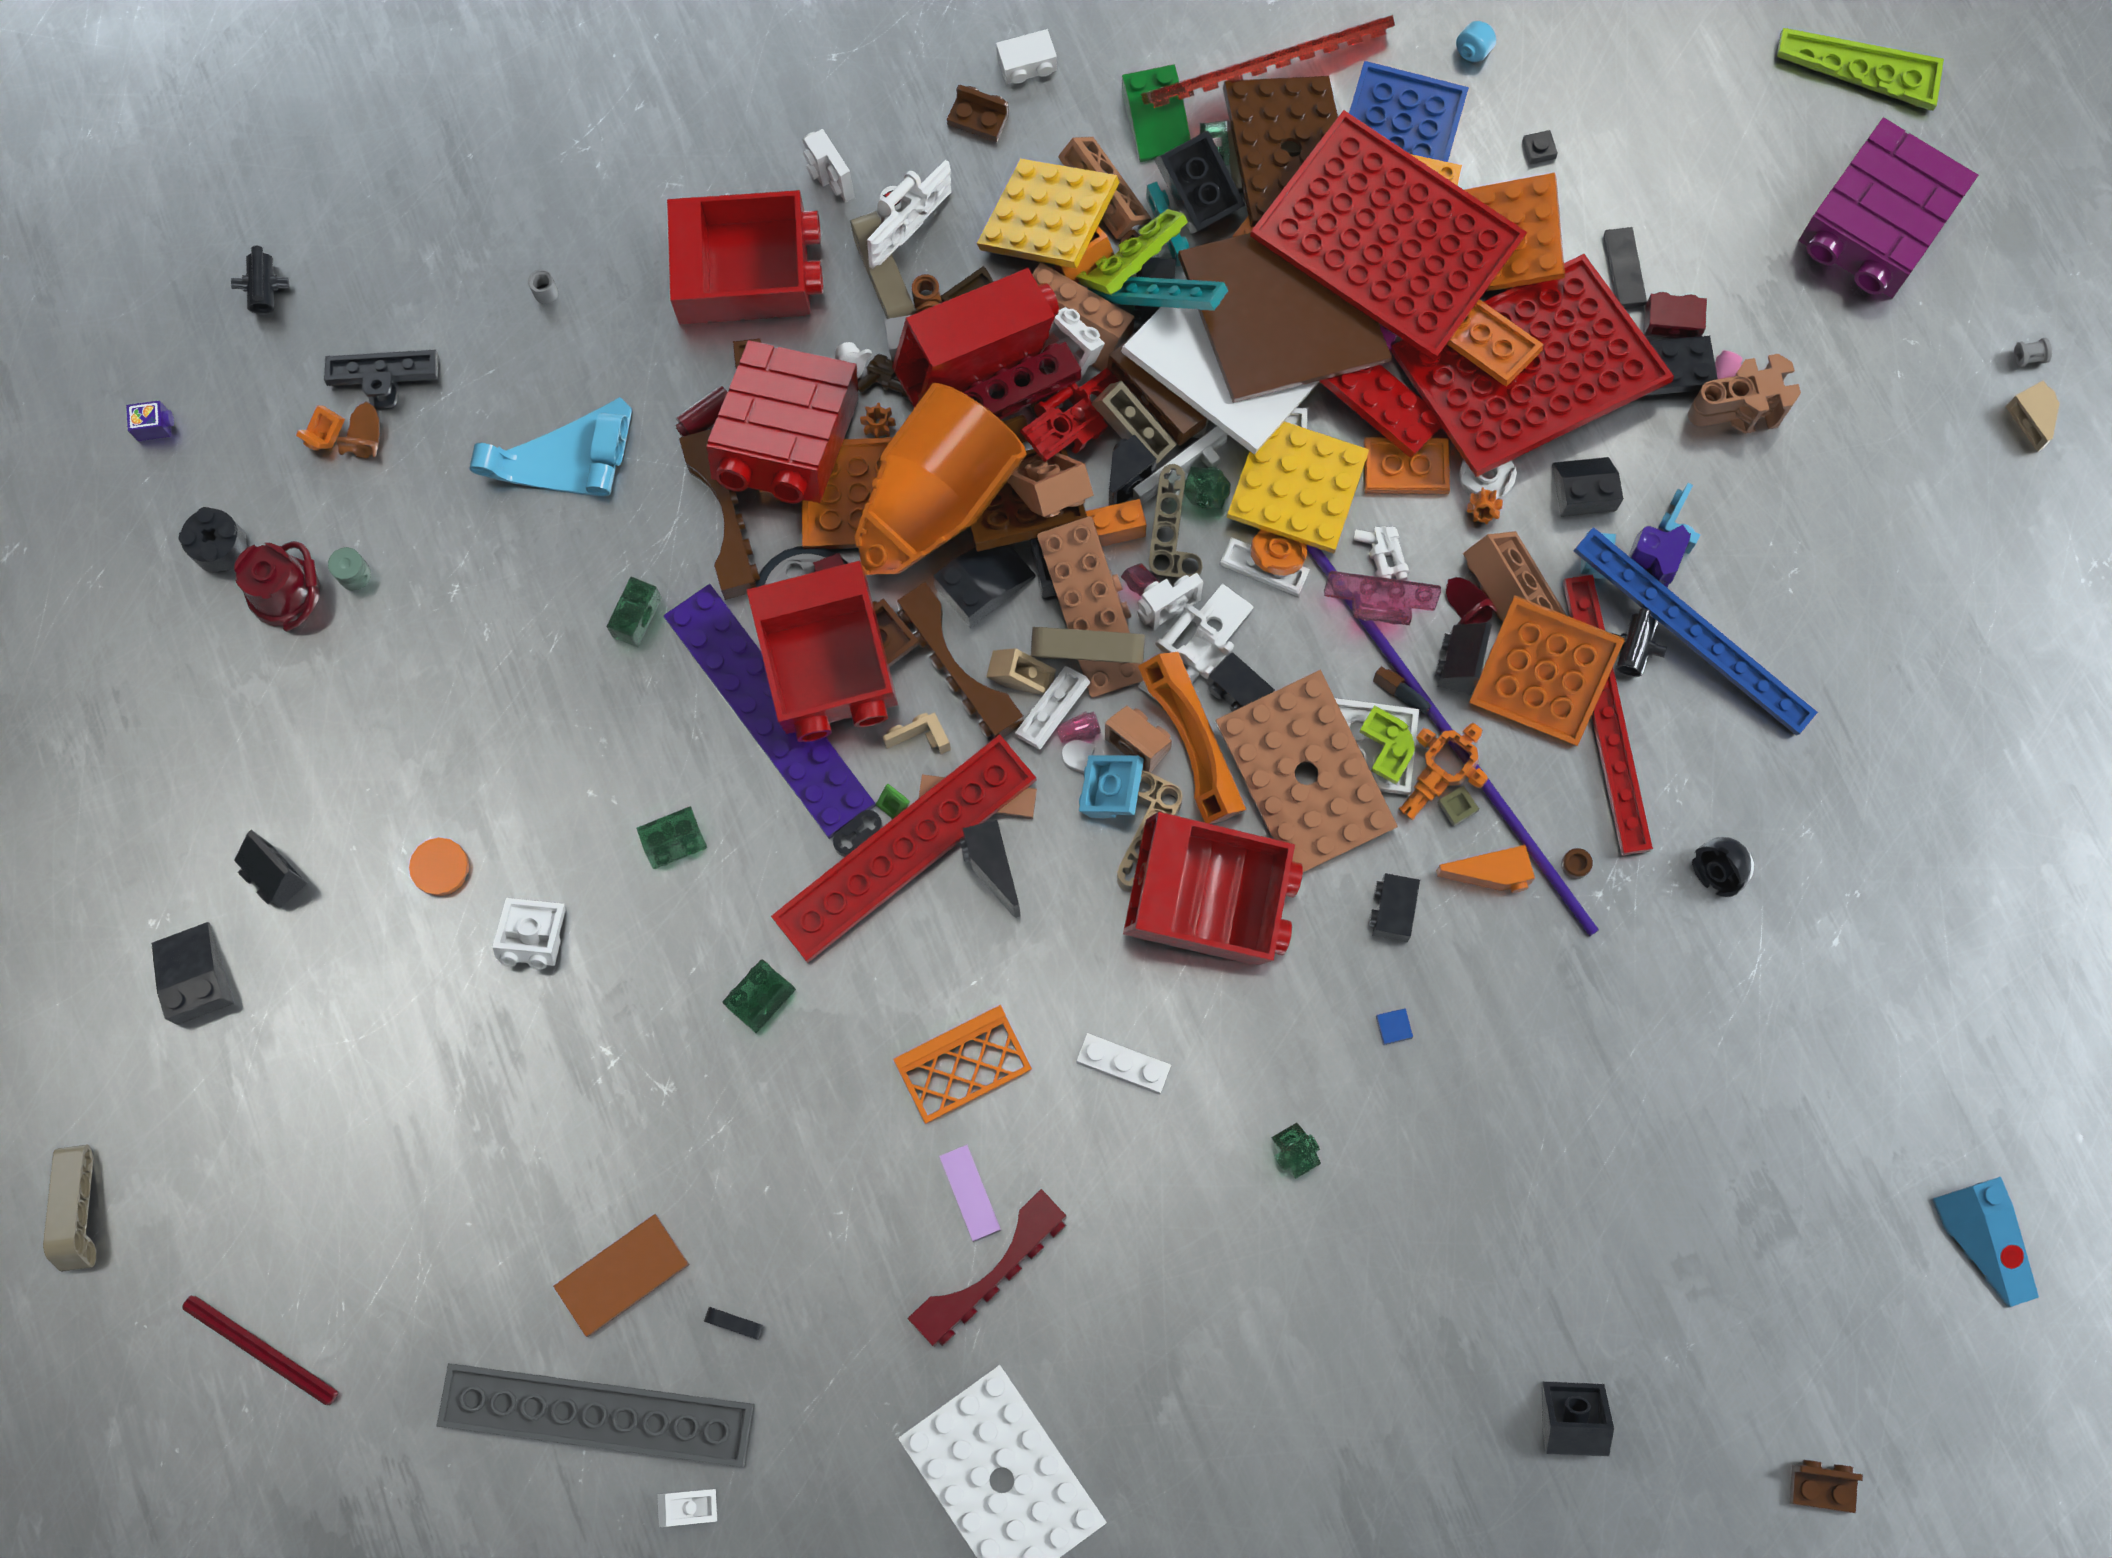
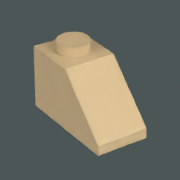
M2043 380L2017 394L2007 404L2006 408L2037 452L2042 450L2053 439L2060 402L2057 400L2054 390L2048 387Z
M1017 648L993 650L986 677L1006 688L1043 696L1054 681L1056 669Z

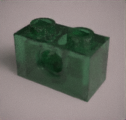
M630 577L606 626L613 638L639 647L662 599L656 586Z

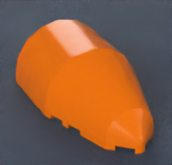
M932 383L884 449L880 459L882 463L878 475L874 477L872 483L874 487L869 502L865 504L855 534L856 547H859L861 565L865 575L900 574L976 523L1026 457L1025 447L1017 435L996 415L968 395L950 386Z

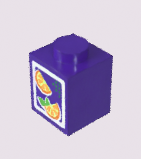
M160 400L126 405L128 432L137 441L171 437V426H174V417L171 410H168Z

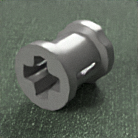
M2041 338L2038 342L2025 344L2024 342H2017L2014 347L2016 364L2019 367H2025L2027 363L2039 361L2049 363L2052 358L2050 341L2047 338Z

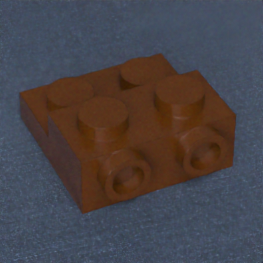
M883 598L879 602L873 601V606L889 667H891L918 646L919 640Z

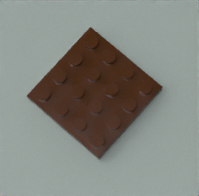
M1066 448L1058 452L1060 454L1068 456ZM1034 449L1027 450V455L1024 459L1036 455V451ZM1006 482L977 522L971 525L970 528L976 550L982 551L1038 538V533L1086 518L1087 514L1084 504L1076 507L1068 506L1061 509L1058 515L1045 518L1032 512L1010 484Z

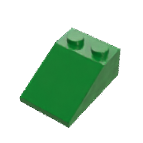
M1175 64L1122 75V96L1140 162L1154 160L1191 139Z

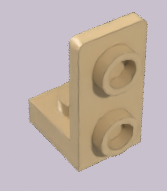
M935 712L930 715L928 713L920 714L912 720V723L904 727L902 725L894 726L882 737L886 748L889 749L929 730L925 735L932 749L937 747L940 755L951 750L950 742Z

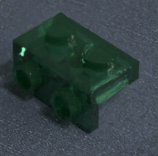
M761 959L750 969L742 981L729 992L722 1003L740 1021L757 1033L793 994L796 988L777 973L765 960Z

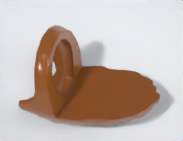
M367 401L357 406L351 414L347 437L337 438L336 443L338 444V453L340 455L352 452L359 458H369L371 455L374 458L376 456L380 438V423L376 409Z

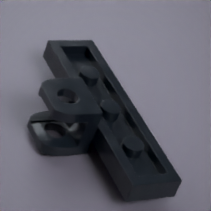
M435 349L325 356L324 381L327 386L363 384V391L369 397V402L375 409L393 408L398 400L397 382L438 379L439 355ZM379 396H388L385 401L378 400Z

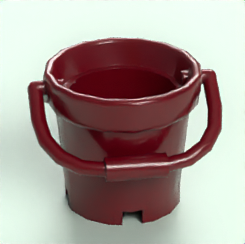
M291 541L282 546L273 543H265L266 545L258 547L255 545L249 546L239 555L234 565V571L236 572V583L243 591L250 611L261 622L274 627L283 626L286 632L300 626L308 619L310 613L313 612L320 597V582L316 574L315 562L311 559L309 550L303 543ZM292 548L299 549L303 554L304 560L289 555L286 551Z

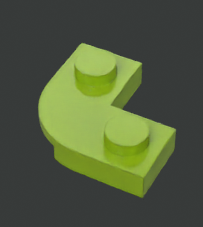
M1374 705L1359 733L1384 746L1371 771L1397 785L1414 754V740L1408 730L1409 726L1405 722Z

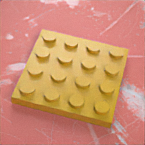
M1020 158L977 241L979 250L1077 269L1120 183L1118 176Z
M1284 421L1255 455L1249 451L1226 518L1334 554L1369 449Z

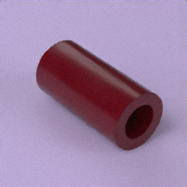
M719 386L677 416L676 420L678 423L675 425V428L679 434L684 437L706 431L714 426L727 390L723 386Z

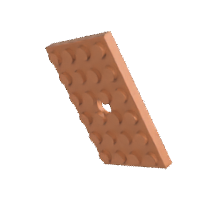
M1321 669L1215 720L1272 839L1295 844L1292 861L1301 863L1303 872L1398 827ZM1309 762L1317 768L1318 776L1314 783L1304 785L1297 781L1295 769L1300 763Z

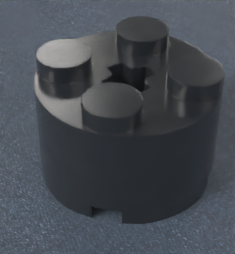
M202 507L191 515L184 523L178 537L185 553L199 567L211 573L234 569L239 555L248 547L246 545V534L234 519L222 510Z

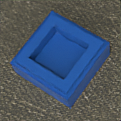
M1406 1008L1376 1015L1383 1045L1413 1038Z

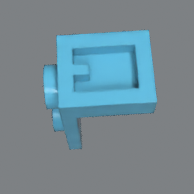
M1687 483L1683 491L1677 489L1670 503L1675 506L1672 513L1666 512L1658 526L1664 532H1669L1684 525L1686 530L1691 533L1685 550L1688 554L1696 545L1701 534L1695 532L1691 526L1678 524L1675 520L1693 487L1690 483Z

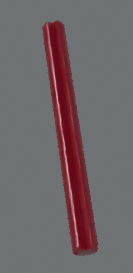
M191 1295L182 1306L184 1311L324 1405H331L338 1395L337 1390L198 1297Z

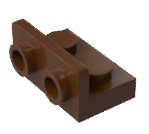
M958 85L956 89L957 98L948 115L947 125L997 142L1009 117L1008 102L998 95L982 93L975 87Z
M1803 1460L1802 1465H1792L1789 1503L1856 1513L1858 1481H1863V1474L1853 1473L1854 1467L1834 1464V1470L1822 1468V1462Z

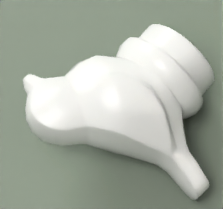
M846 342L836 348L835 359L857 364L858 379L864 370L866 361L872 356V351L865 349L860 352L854 343Z

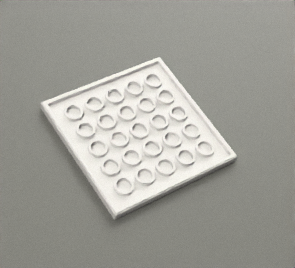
M1160 307L1128 340L1121 350L1124 355L1254 455L1319 383V381L1233 403L1198 309Z

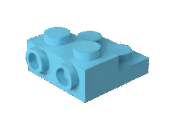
M1089 755L1087 766L1084 770V784L1079 798V811L1090 818H1116V815H1135L1144 759L1138 755Z

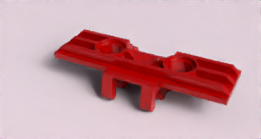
M1106 368L1081 387L1074 383L1060 390L1045 402H1039L1034 406V411L1038 418L1021 429V434L1044 462L1073 441L1075 446L1071 450L1075 454L1085 447L1088 440L1098 438L1105 432L1108 426L1103 420L1104 417L1091 404L1090 395L1093 394L1098 397L1110 384L1119 382V380ZM1068 398L1073 404L1064 413L1059 408L1055 409Z

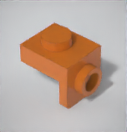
M317 405L307 429L298 430L296 436L304 440L303 444L310 449L316 451L332 449L345 418L323 405Z

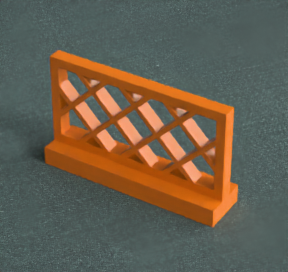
M1001 1005L893 1059L925 1124L1032 1070ZM1003 1024L1008 1034L1004 1047L988 1042L991 1030ZM987 1032L984 1040L976 1038L977 1036ZM974 1040L983 1043L978 1061L961 1055L966 1042ZM1010 1040H1011V1042H1012V1044H1013L1015 1050H1012V1049H1009V1048H1008V1045H1009ZM986 1045L1003 1050L998 1067L981 1062ZM960 1046L958 1054L950 1052V1050ZM1006 1051L1018 1055L1024 1067L1014 1072L1002 1069ZM946 1053L956 1057L951 1074L934 1069L938 1056ZM960 1058L976 1063L971 1081L954 1075ZM933 1059L931 1067L922 1065ZM980 1065L996 1070L993 1082L986 1086L974 1082ZM916 1067L930 1070L924 1088L912 1084L907 1072ZM933 1072L950 1077L944 1094L927 1089ZM1000 1072H1003V1073L1008 1074V1075H1006V1076H1004V1077L998 1079V1076H999V1073H1000ZM953 1078L970 1084L965 1097L957 1099L948 1096ZM973 1085L981 1087L977 1091L971 1093ZM914 1088L923 1091L920 1099ZM926 1092L943 1097L939 1110L927 1115L922 1105ZM946 1099L955 1101L944 1107Z

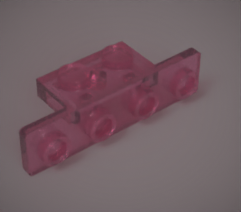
M1338 571L1329 572L1324 588V596L1352 601L1353 618L1409 626L1412 620L1411 608L1434 611L1441 594L1440 585Z

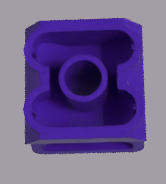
M1684 525L1669 532L1646 526L1637 534L1628 556L1664 586L1668 587L1678 571L1691 533L1686 530Z

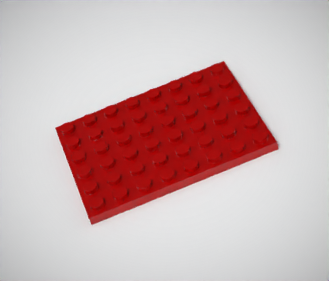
M1343 110L1251 230L1250 237L1435 361L1523 241L1527 232Z
M1585 254L1564 263L1565 278L1516 286L1483 301L1544 344L1542 352L1507 386H1504L1448 345L1445 346L1435 361L1405 340L1391 345V353L1429 409L1432 410L1439 424L1475 477L1673 381L1674 375Z

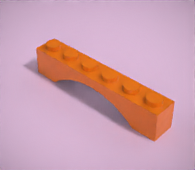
M1179 652L1160 653L1140 664L1138 668L1149 693L1167 712L1185 744L1194 775V799L1204 822L1209 824L1223 822L1245 811L1246 807Z

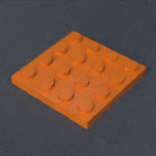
M1555 173L1464 189L1527 232L1523 241L1485 292L1565 278L1557 177Z
M893 437L843 440L821 503L802 500L803 549L859 548L856 547L855 534L865 504L869 502L874 487L872 483L874 477H877L882 460H880L882 453Z
M1514 595L1469 703L1578 746L1624 643V638Z

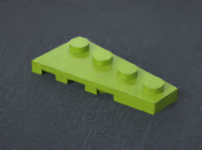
M1170 209L1165 210L1139 230V237L1126 239L1118 245L1120 251L1108 259L1105 256L1095 262L1097 267L1090 273L1086 274L1083 271L1077 275L1078 281L1083 286L1109 295L1117 292L1129 277L1141 270L1142 265L1148 259L1161 251L1162 246L1180 233L1181 228L1188 223L1185 215Z

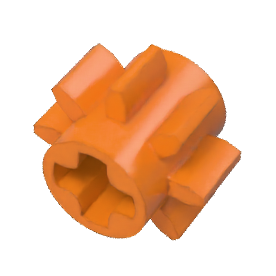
M880 403L871 408L866 406V416L860 417L861 424L866 425L864 427V434L868 435L871 433L875 438L885 434L890 436L889 426H896L895 419L890 417L892 415L891 408L884 409L880 406Z
M1482 487L1481 491L1477 494H1470L1467 512L1473 513L1474 522L1478 520L1485 522L1487 525L1493 518L1499 519L1503 500H1496V490H1485Z

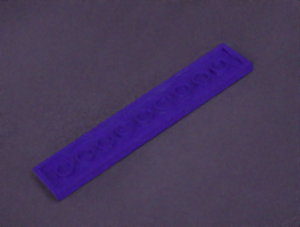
M710 583L663 615L667 623L828 839L832 838L859 813L871 810L876 806L874 800L826 737L810 742L797 741L796 732L785 733L777 719L761 650Z

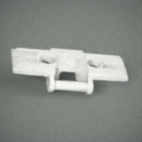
M947 160L935 169L922 183L920 177L914 171H908L904 175V180L887 197H882L878 201L877 213L881 216L882 224L867 239L870 268L873 269L875 266L881 265L898 246H902L935 208L951 193V169ZM901 199L903 211L898 213L895 211L894 205Z
M1222 583L1200 611L1187 604L1183 608L1184 613L1166 635L1155 642V645L1164 653L1179 652L1183 663L1187 667V673L1192 684L1199 675L1208 679L1209 675L1234 648V644L1228 641V639L1254 607ZM1211 619H1216L1222 624V629L1217 632L1207 622ZM1193 620L1196 623L1197 632L1186 646L1183 645L1176 649L1172 644ZM1142 681L1138 687L1155 699L1149 693L1145 682Z

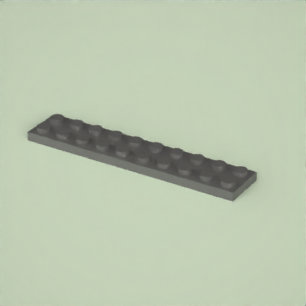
M448 1363L436 1426L743 1468L754 1404Z

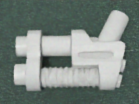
M1375 527L1373 533L1356 529L1353 540L1371 544L1372 549L1369 555L1375 561L1377 568L1375 576L1377 581L1381 582V585L1391 584L1392 577H1396L1397 582L1408 579L1409 568L1402 555L1400 542H1398L1399 534L1395 527ZM1392 555L1394 567H1388L1385 556Z

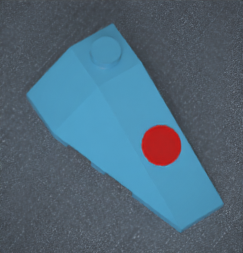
M2001 1177L1932 1199L1944 1229L1951 1237L1953 1236L1965 1250L1963 1251L1969 1260L1974 1261L1983 1272L1984 1278L2008 1307L2039 1298L2015 1210Z

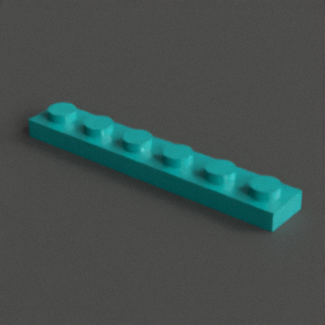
M1129 277L1123 283L1122 288L1112 295L1089 287L1087 288L1112 304L1213 311L1228 292L1224 282Z

